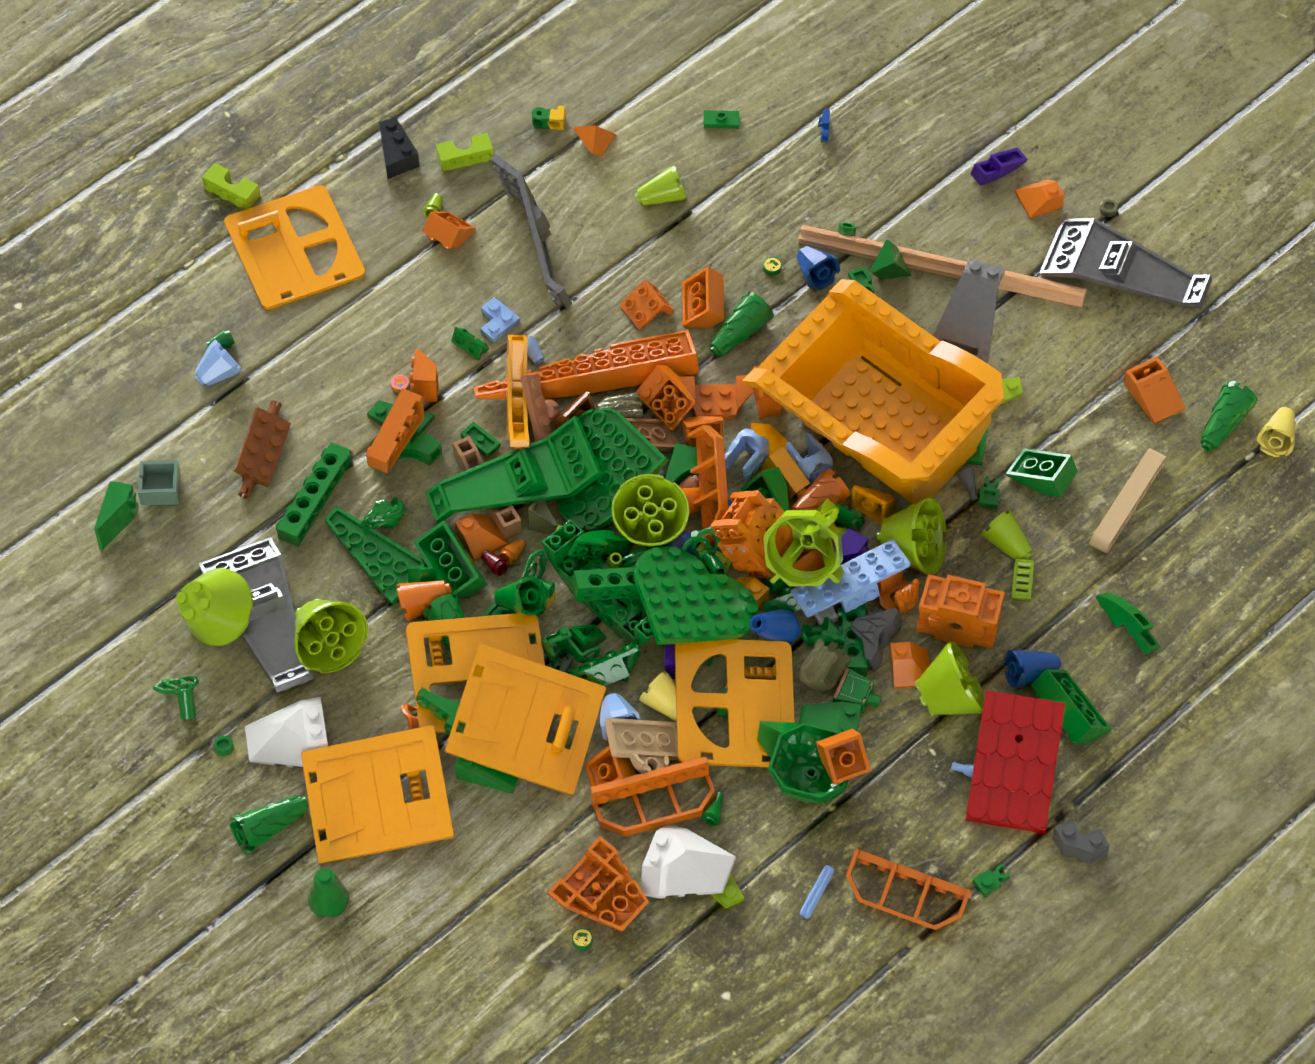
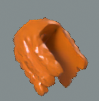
M903 570L880 581L878 589L880 593L878 600L882 609L887 610L894 607L899 611L900 616L905 615L914 608L919 598V580L915 579L911 584L907 583L902 579ZM893 592H896L894 595L895 601L893 602L890 598V595Z

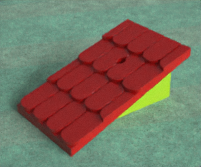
M986 690L965 821L1046 833L1065 703Z

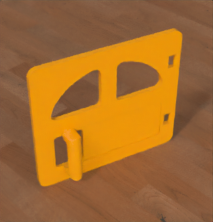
M318 185L228 215L224 219L227 231L264 309H273L365 276V268L325 186ZM289 209L309 211L324 220L328 227L298 237L286 212ZM272 223L277 231L252 241L248 240L247 237L248 231ZM328 241H335L337 243V255L332 267L324 275L317 276L304 250ZM345 276L344 279L335 281L336 277ZM289 293L292 294L291 297H288V298H285V299H282V297H281V296L286 295V294H289Z
M516 613L409 623L406 627L419 728L434 725L436 734L446 733L443 729L446 721L439 720L432 711L419 706L416 701L417 693L422 687L430 691L429 687L435 684L467 682L480 643L545 665L538 617L536 615L530 616ZM535 634L536 644H530L529 635ZM442 636H448L452 665L444 666L441 647ZM424 638L429 640L432 667L427 665ZM477 666L474 676L481 677L483 668Z
M740 639L675 644L677 757L679 762L683 763L701 758V754H712V760H708L709 765L769 767L770 762H762V756H768V754L757 740L759 722L795 723L792 648L790 644L784 641ZM718 654L723 655L726 658L727 693L694 692L691 685L699 667L710 657ZM744 657L775 658V665L773 667L744 666ZM693 708H725L728 711L729 746L727 748L713 744L704 736L693 717Z

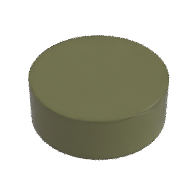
M1112 199L1103 200L1100 204V213L1105 217H1113L1117 214L1118 204Z

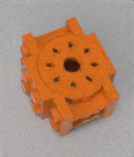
M760 491L733 492L729 497L733 503L721 520H714L710 526L716 536L721 539L718 547L722 550L723 555L732 562L736 570L748 571V575L756 579L771 578L774 572L766 566L763 537L766 531L784 513V510L774 498L766 499ZM790 525L781 526L776 532L775 543L781 558L794 541Z
M928 574L919 605L920 614L916 631L935 635V640L948 643L954 641L957 645L969 648L978 645L993 649L1001 619V608L1005 592L986 588V583L947 575V578Z

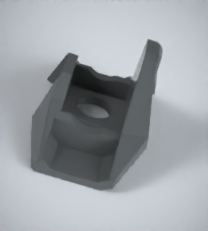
M894 607L876 614L856 618L851 625V630L863 642L865 658L869 660L871 670L877 671L883 660L882 650L888 639L897 634L903 623L899 611Z

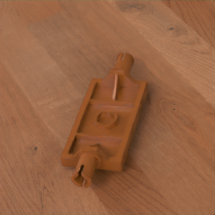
M276 400L270 402L268 412L259 407L255 409L238 456L234 472L242 477L243 483L238 495L242 497L244 493L243 499L250 498L254 485L261 484L265 487L270 485L291 423L278 417L282 404L279 402L276 406Z

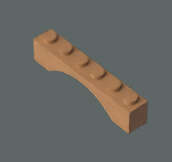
M470 436L452 443L454 457L463 472L484 463ZM512 505L486 509L505 540L522 533L521 519Z

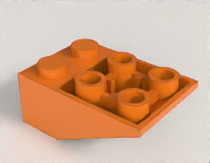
M1158 356L1126 371L1125 387L1153 424L1186 410L1168 369Z
M657 365L635 392L639 393L640 399L671 431L677 427L696 403L680 377L667 365Z

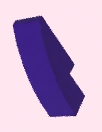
M1018 148L990 155L989 160L975 163L970 174L982 186L1006 176L1026 163L1028 159Z

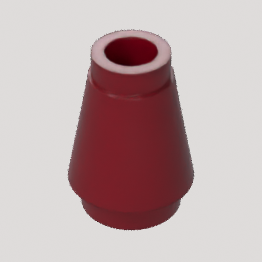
M485 550L482 553L481 559L492 574L501 576L507 571L508 564L506 559L489 550Z

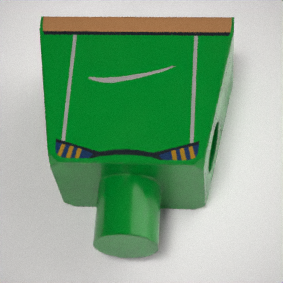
M846 668L834 694L833 702L843 701L862 704V714L865 712L868 704L879 707L882 696L873 693L874 682Z

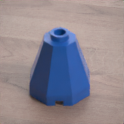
M809 246L801 248L797 254V260L804 280L810 288L815 287L818 290H822L835 281L834 275L840 272L838 259L834 255Z

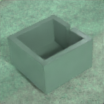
M178 460L140 461V478L138 483L140 504L178 505L181 477Z

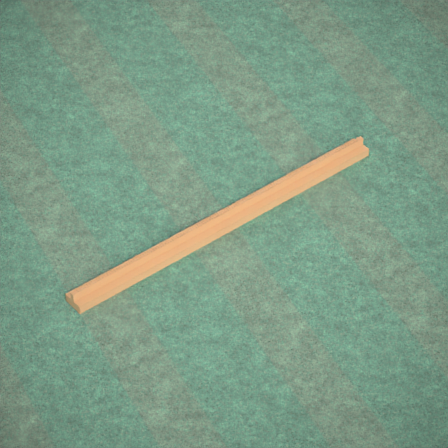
M806 225L801 226L798 243L871 260H876L884 245L881 242ZM897 246L907 267L910 269L960 280L967 265L966 261ZM1005 271L998 286V289L1078 307L1083 306L1087 290L1010 271Z

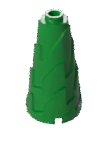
M748 291L734 308V312L724 322V326L711 340L710 352L716 357L728 354L739 343L741 344L751 334H755L766 323L770 322L774 318L773 310L770 312L766 310L769 307L766 301L756 293L752 292L750 294V291Z
M1231 380L1224 383L1218 399L1212 408L1211 416L1205 425L1200 441L1201 447L1204 450L1211 451L1217 449L1223 440L1231 434L1237 425H1240L1246 415L1255 407L1258 401L1257 396L1247 386L1241 389L1238 387L1240 385L1239 382Z
M447 594L435 599L430 603L432 608L428 610L426 606L422 612L427 621L466 618L456 594L454 596ZM442 636L441 640L450 650L448 636Z
M294 795L277 803H271L258 809L237 814L230 818L231 821H234L230 823L232 834L239 846L242 844L246 846L242 850L250 854L271 840L274 835L286 829L289 824L303 817V814L307 812L309 804L305 797Z

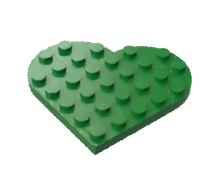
M607 407L597 410L590 409L577 417L581 422L603 475L574 497L560 498L558 502V508L562 517L567 522L571 519L577 526L586 531L600 529L613 521L611 511L613 498L623 483L639 475H656L669 461L625 417L616 410Z
M675 546L654 547L645 551L637 560L633 573L634 582L657 645L732 640L747 635L752 629L750 627V620L758 614V605L751 591L737 580L724 574H709L702 561L691 553Z

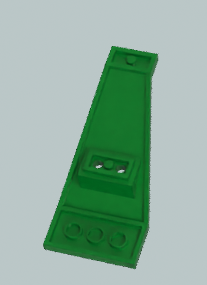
M573 416L546 438L529 444V447L514 450L444 479L426 491L425 494L435 520L440 523L458 512L574 497L603 474L579 418Z

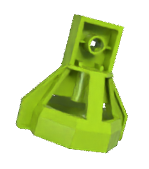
M828 498L817 510H786L766 531L763 537L766 566L774 572L770 579L772 584L779 578L789 586H821L828 578L836 584L841 581L844 575V570L841 566L843 561L841 530L834 525V521L838 517L839 508ZM790 525L794 541L781 558L775 543L776 532L779 527ZM832 538L836 545V553L834 552ZM804 548L818 549L823 555L825 567L815 571H801L792 566Z

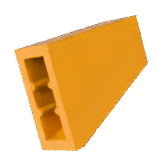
M782 447L766 459L760 470L779 467L787 483L788 497L792 499L797 495L799 498L807 490L806 488L810 482L787 450Z

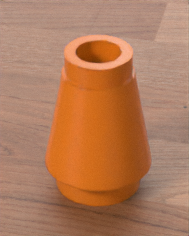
M518 538L503 547L499 556L506 559L508 565L513 564L526 547V543Z

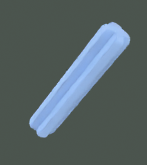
M824 866L800 910L802 917L806 919L811 917L834 874L833 867Z

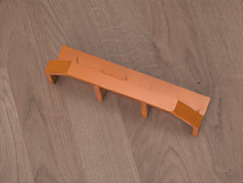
M702 425L688 433V437L696 439L698 465L690 469V472L699 476L700 498L693 501V505L701 507L702 530L710 527L714 520H721L729 509L724 439L711 426ZM711 533L703 535V537L709 540L710 544L715 545V538Z
M706 756L590 787L592 806L599 826L623 837L701 817L715 797V788L709 775V764ZM704 776L709 793L699 808L681 812L671 785ZM666 787L676 814L646 822L636 794ZM631 796L641 823L623 827L603 819L598 804Z
M856 848L846 874L858 902L934 930L961 919L968 900L971 899L974 892ZM857 859L859 863L867 866L870 863L878 865V870L886 873L889 872V869L891 870L879 905L862 899L852 877ZM896 872L897 877L905 880L908 877L916 879V884L924 886L914 917L884 907ZM930 885L935 886V891L944 894L950 891L954 893L953 897L963 900L958 915L936 925L918 919Z

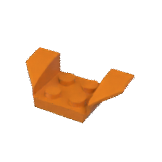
M747 375L736 376V384L695 385V376L680 377L696 402L692 407L696 417L711 416L735 419L739 408L753 393V387H747L742 383V380Z

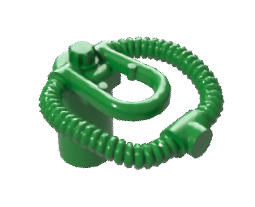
M711 527L705 528L700 532L693 531L690 536L691 538L683 544L681 549L686 551L689 545H691L692 551L711 574L725 575L727 569L715 555L719 549L718 543L721 539L716 536ZM711 533L714 536L715 545L713 548H711L709 540L703 537V535ZM700 541H705L704 545L707 547V550H703L699 554L696 545Z
M536 550L529 555L522 578L535 576L538 581H542L547 591V598L550 599L554 593L555 584L540 579L546 570L549 559L543 550ZM539 556L540 570L539 573L535 576L538 565L537 562H534L533 560L534 558Z
M187 675L176 679H163L161 683L153 686V690L165 695L176 694L178 696L181 719L187 720L196 717L193 690L199 685L197 677Z

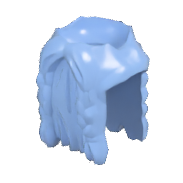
M743 429L738 433L734 441L731 442L725 453V466L727 472L743 451L753 454L742 468L743 481L747 482L766 460L769 454V443L766 437L754 433V430Z
M807 432L805 433L807 438L806 448L811 456L803 459L790 442H787L786 450L809 482L813 483L826 469L833 471V460L822 443H819L812 434ZM816 465H819V470L813 472L815 470Z

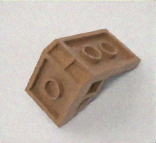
M626 418L660 452H673L675 444H680L673 431L661 419Z

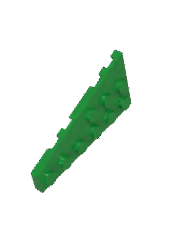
M336 506L325 518L326 525L393 606L399 600L398 587L396 585L408 583V568L428 567L422 558L367 524L362 525V521Z

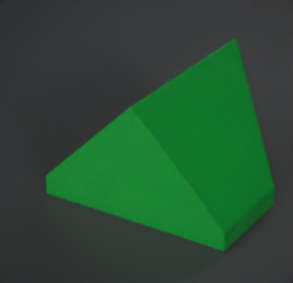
M886 240L870 273L879 279L912 276L898 247L889 240Z
M595 625L572 626L569 629L572 634L571 640L582 653L598 646L607 638Z
M759 722L757 740L770 758H772L778 736L799 726V723Z

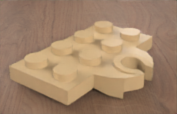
M607 718L604 724L612 757L630 758L632 765L640 773L651 771L648 764L652 765L654 770L667 767L669 760L679 761L677 757V722Z

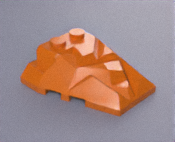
M601 836L587 849L585 856L563 880L560 878L547 892V895L563 908L620 932H623L649 903L636 880L633 881L628 873L629 869L626 864L623 865L618 857L619 853L616 848Z

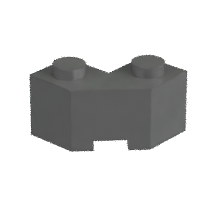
M1073 820L1054 827L1052 839L1062 855L1082 859V862L1088 864L1107 857L1110 845L1101 829L1082 836Z

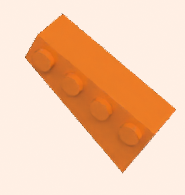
M404 388L401 389L373 444L366 452L368 466L387 474L389 473L425 418L421 395Z

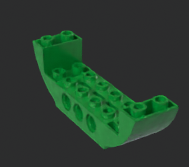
M570 519L544 539L542 544L554 569L567 585L569 591L574 595L571 584L574 571L610 569V567L601 559L572 557L568 555L576 538L584 534V531ZM640 597L581 601L621 639L623 638L633 643L638 642L641 645L654 636Z

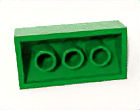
M445 520L413 542L427 566L437 567L436 581L444 580L446 584H450L452 596L456 594L458 599L471 597L488 585L454 528Z
M1046 669L1031 684L1038 698L1065 703L1062 728L1069 734L1068 737L1073 743L1088 744L1112 730L1067 670Z

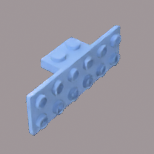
M892 539L842 564L844 575L838 584L828 578L821 586H798L791 590V594L807 618L841 602L843 610L847 613L880 596L877 583L911 565L899 546Z

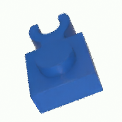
M823 109V116H819L818 127H822L821 142H828L829 109Z

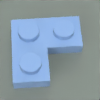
M495 297L481 307V312L491 319L481 328V333L493 343L520 322V317Z

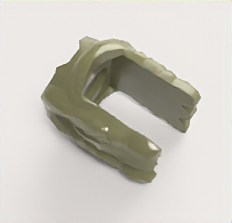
M639 393L605 397L597 403L599 409H603V407L614 409L625 418L641 419L643 417V410L640 409L642 404L638 401L640 399Z
M820 639L815 642L813 650L806 656V660L801 665L802 667L799 672L800 682L804 683L808 688L825 693L836 686L846 666L849 665L851 657L847 654L844 655V649L838 648L837 643L831 641L827 647L824 646V642Z

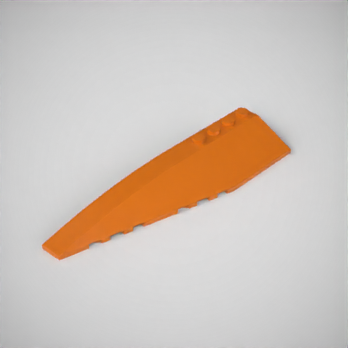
M688 330L615 343L610 345V349L603 351L602 348L594 350V354L591 355L583 353L577 355L572 361L567 358L541 366L539 371L533 373L531 370H528L527 375L538 374L544 398L582 395L585 392L591 394L625 387H637L643 384L657 365L669 366L679 377L698 374L699 367L690 333ZM506 379L503 382L496 380L474 387L476 399L506 400Z

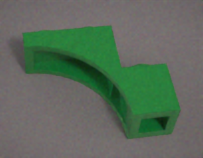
M424 431L420 436H416L412 443L408 442L398 459H416L430 466L442 455V446L439 441Z

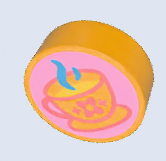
M398 374L391 379V388L396 393H400L402 388L408 390L410 387L409 379L405 375Z

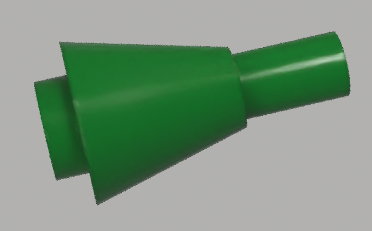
M640 651L623 657L629 673L641 655ZM629 676L621 679V681L628 682Z
M722 792L716 793L714 801L702 814V820L709 826H716L721 823V803L724 797Z

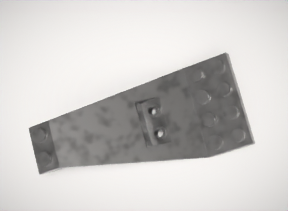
M494 154L490 159L493 164L492 168L497 172L496 176L501 180L500 184L505 188L504 192L511 198H517L518 202L525 207L545 284L549 290L548 293L552 296V301L560 307L562 305L567 309L571 305V301L565 289L555 282L546 239L551 234L549 230L551 226L544 212L538 208L522 173Z
M1095 218L1062 219L1039 272L1042 278H1078L1182 307H1202L1212 282L1211 275H1193Z
M969 258L933 336L940 341L955 345L988 364L998 286L1005 273V268Z
M271 537L199 563L202 574L212 569L225 568L237 572L248 583L253 597V610L251 609L248 618L250 622L241 636L276 692L286 691L291 687L305 684L309 680L314 679L312 672L304 667L296 656L294 647L295 610L283 559Z

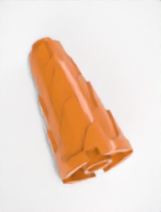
M826 469L800 495L789 510H817L827 498L833 504L839 503L842 505L851 499L849 497L851 494L839 476L833 478L832 475L835 472L831 469Z

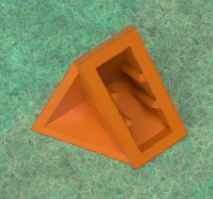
M598 126L574 127L575 132L590 153L600 157L605 153L616 136L615 133Z

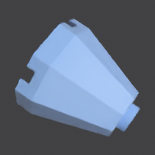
M215 339L209 345L195 370L197 376L195 379L202 386L204 384L210 386L238 374L242 368Z
M616 693L609 694L602 700L600 727L604 740L608 738L604 724L607 718L641 720L639 713L621 695Z

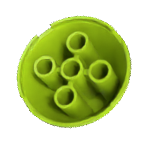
M644 474L635 476L620 486V489L613 498L611 511L616 528L626 539L641 546L655 547L673 541L682 533L688 522L689 504L683 490L675 482L672 483L660 475Z
M923 498L892 516L884 518L881 531L877 533V541L881 545L893 539L909 560L910 567L926 575H934L939 571L946 552V543H943V532H946V524L939 503L934 498Z
M225 568L209 570L185 585L176 596L179 612L190 632L204 644L213 646L229 644L245 631L250 622L248 618L251 609L253 610L252 592L246 580L235 571Z
M317 598L307 602L295 612V652L299 661L308 670L318 671L323 674L333 673L350 665L362 652L360 649L368 638V623L364 614L356 606L347 602L327 601Z
M954 641L947 643L921 677L915 681L918 691L922 693L919 696L924 707L927 706L931 716L982 714L985 699L983 690L976 675L972 677L968 670L970 663Z

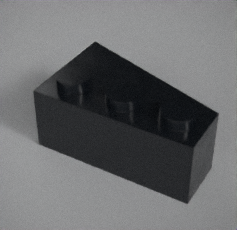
M396 116L379 122L387 180L419 167V154Z

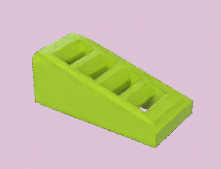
M1015 559L1011 599L1031 601L1034 571L1033 560ZM1016 589L1027 590V592H1019Z

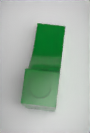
M676 443L665 479L679 485L689 475H695L690 472V469L698 465L697 448Z

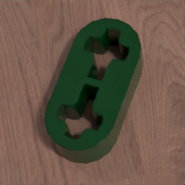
M562 649L557 651L555 660L551 662L549 667L567 673L573 662L572 653ZM567 657V660H564L561 664L560 659Z

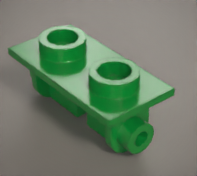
M455 327L451 342L468 354L480 360L482 353H487L489 350L487 343L482 342L478 338L475 340V336L465 328Z

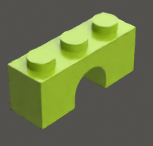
M488 132L470 136L471 146L467 149H458L453 141L436 144L437 158L442 172L490 161L494 153Z
M214 163L202 176L204 188L208 192L219 195L222 199L234 203L239 208L249 209L260 197L259 185L246 178H243L237 184H229L231 182L229 169L217 163Z

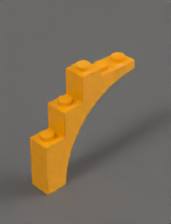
M508 335L506 434L510 447L515 449L529 447L527 404L520 378L527 375V335Z

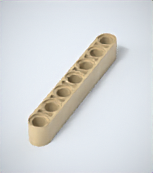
M1151 448L1147 450L1094 532L1089 543L1090 546L1104 553L1109 552L1161 471L1167 456Z

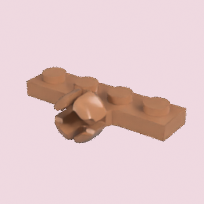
M533 374L520 378L536 442L551 434L550 422L559 416L560 410H554V407H559L554 400L544 399L538 374Z

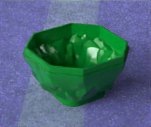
M803 723L778 736L768 771L783 794L792 800L826 804L845 792L849 780L836 785L832 783L821 761L816 742L837 735L840 732Z

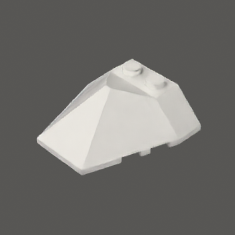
M321 697L300 700L246 725L245 734L249 762L267 765L282 764L291 768L293 766L303 767L301 752L328 747Z
M673 825L664 826L655 832L643 862L640 888L645 896L659 899L671 895L684 897L685 894L697 893V895L723 893L736 857L687 828Z

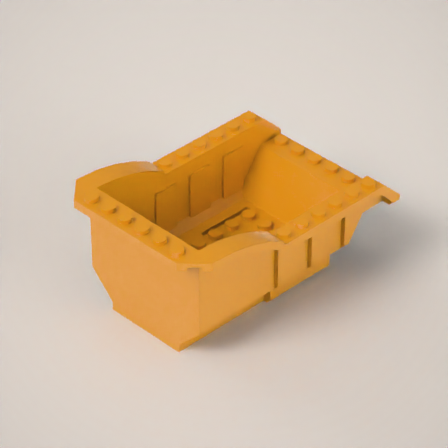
M841 279L829 291V295L759 367L754 368L742 380V383L747 387L759 388L772 397L788 413L795 414L804 421L807 427L818 435L822 434L833 442L834 447L845 455L852 456L862 464L864 469L912 504L923 498H933L967 460L973 456L991 423V414L1004 401L1001 372L971 353L955 345L938 340L857 281Z

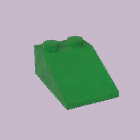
M1023 448L1006 472V476L1043 495L1061 497L1078 470L1072 455Z
M779 467L762 470L741 488L742 492L760 491L766 499L774 498L784 512L789 510L787 483Z
M109 482L94 527L99 549L103 550L132 522L134 514H137L139 504L136 503V493L133 490L132 484Z
M841 701L802 705L799 725L806 723L840 733L850 729L858 732L862 704Z
M458 757L455 765L456 779L513 794L519 779L518 777Z

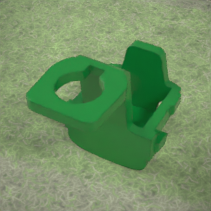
M566 626L544 637L542 640L544 652L551 662L555 660L557 651L562 649L570 651L579 663H586L592 658H598L601 648L597 646L582 653L571 640L572 634Z

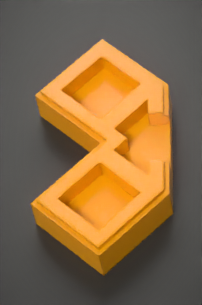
M751 423V430H754V433L768 439V457L782 447L786 449L788 440L772 425Z

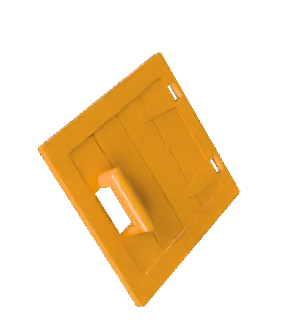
M480 643L471 666L445 752L572 796L577 786L606 687ZM477 666L483 668L481 677L474 676ZM556 714L562 717L555 740L551 744L546 742L553 716ZM574 720L578 724L569 750L565 748ZM459 722L466 724L463 733L456 732Z
M434 725L301 752L317 857L320 865L454 837ZM422 770L426 771L430 798L425 800L419 772ZM309 773H316L318 782L311 784ZM402 774H407L412 796V802L405 803L400 778ZM326 830L327 840L320 842L319 831Z

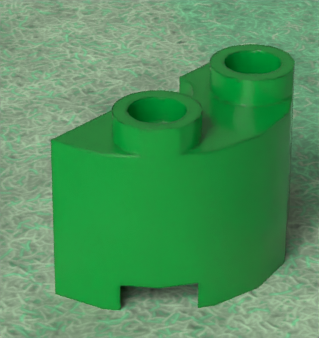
M835 503L839 508V513L834 522L847 529L855 530L857 528L860 530L865 522L863 519L865 514L847 504Z

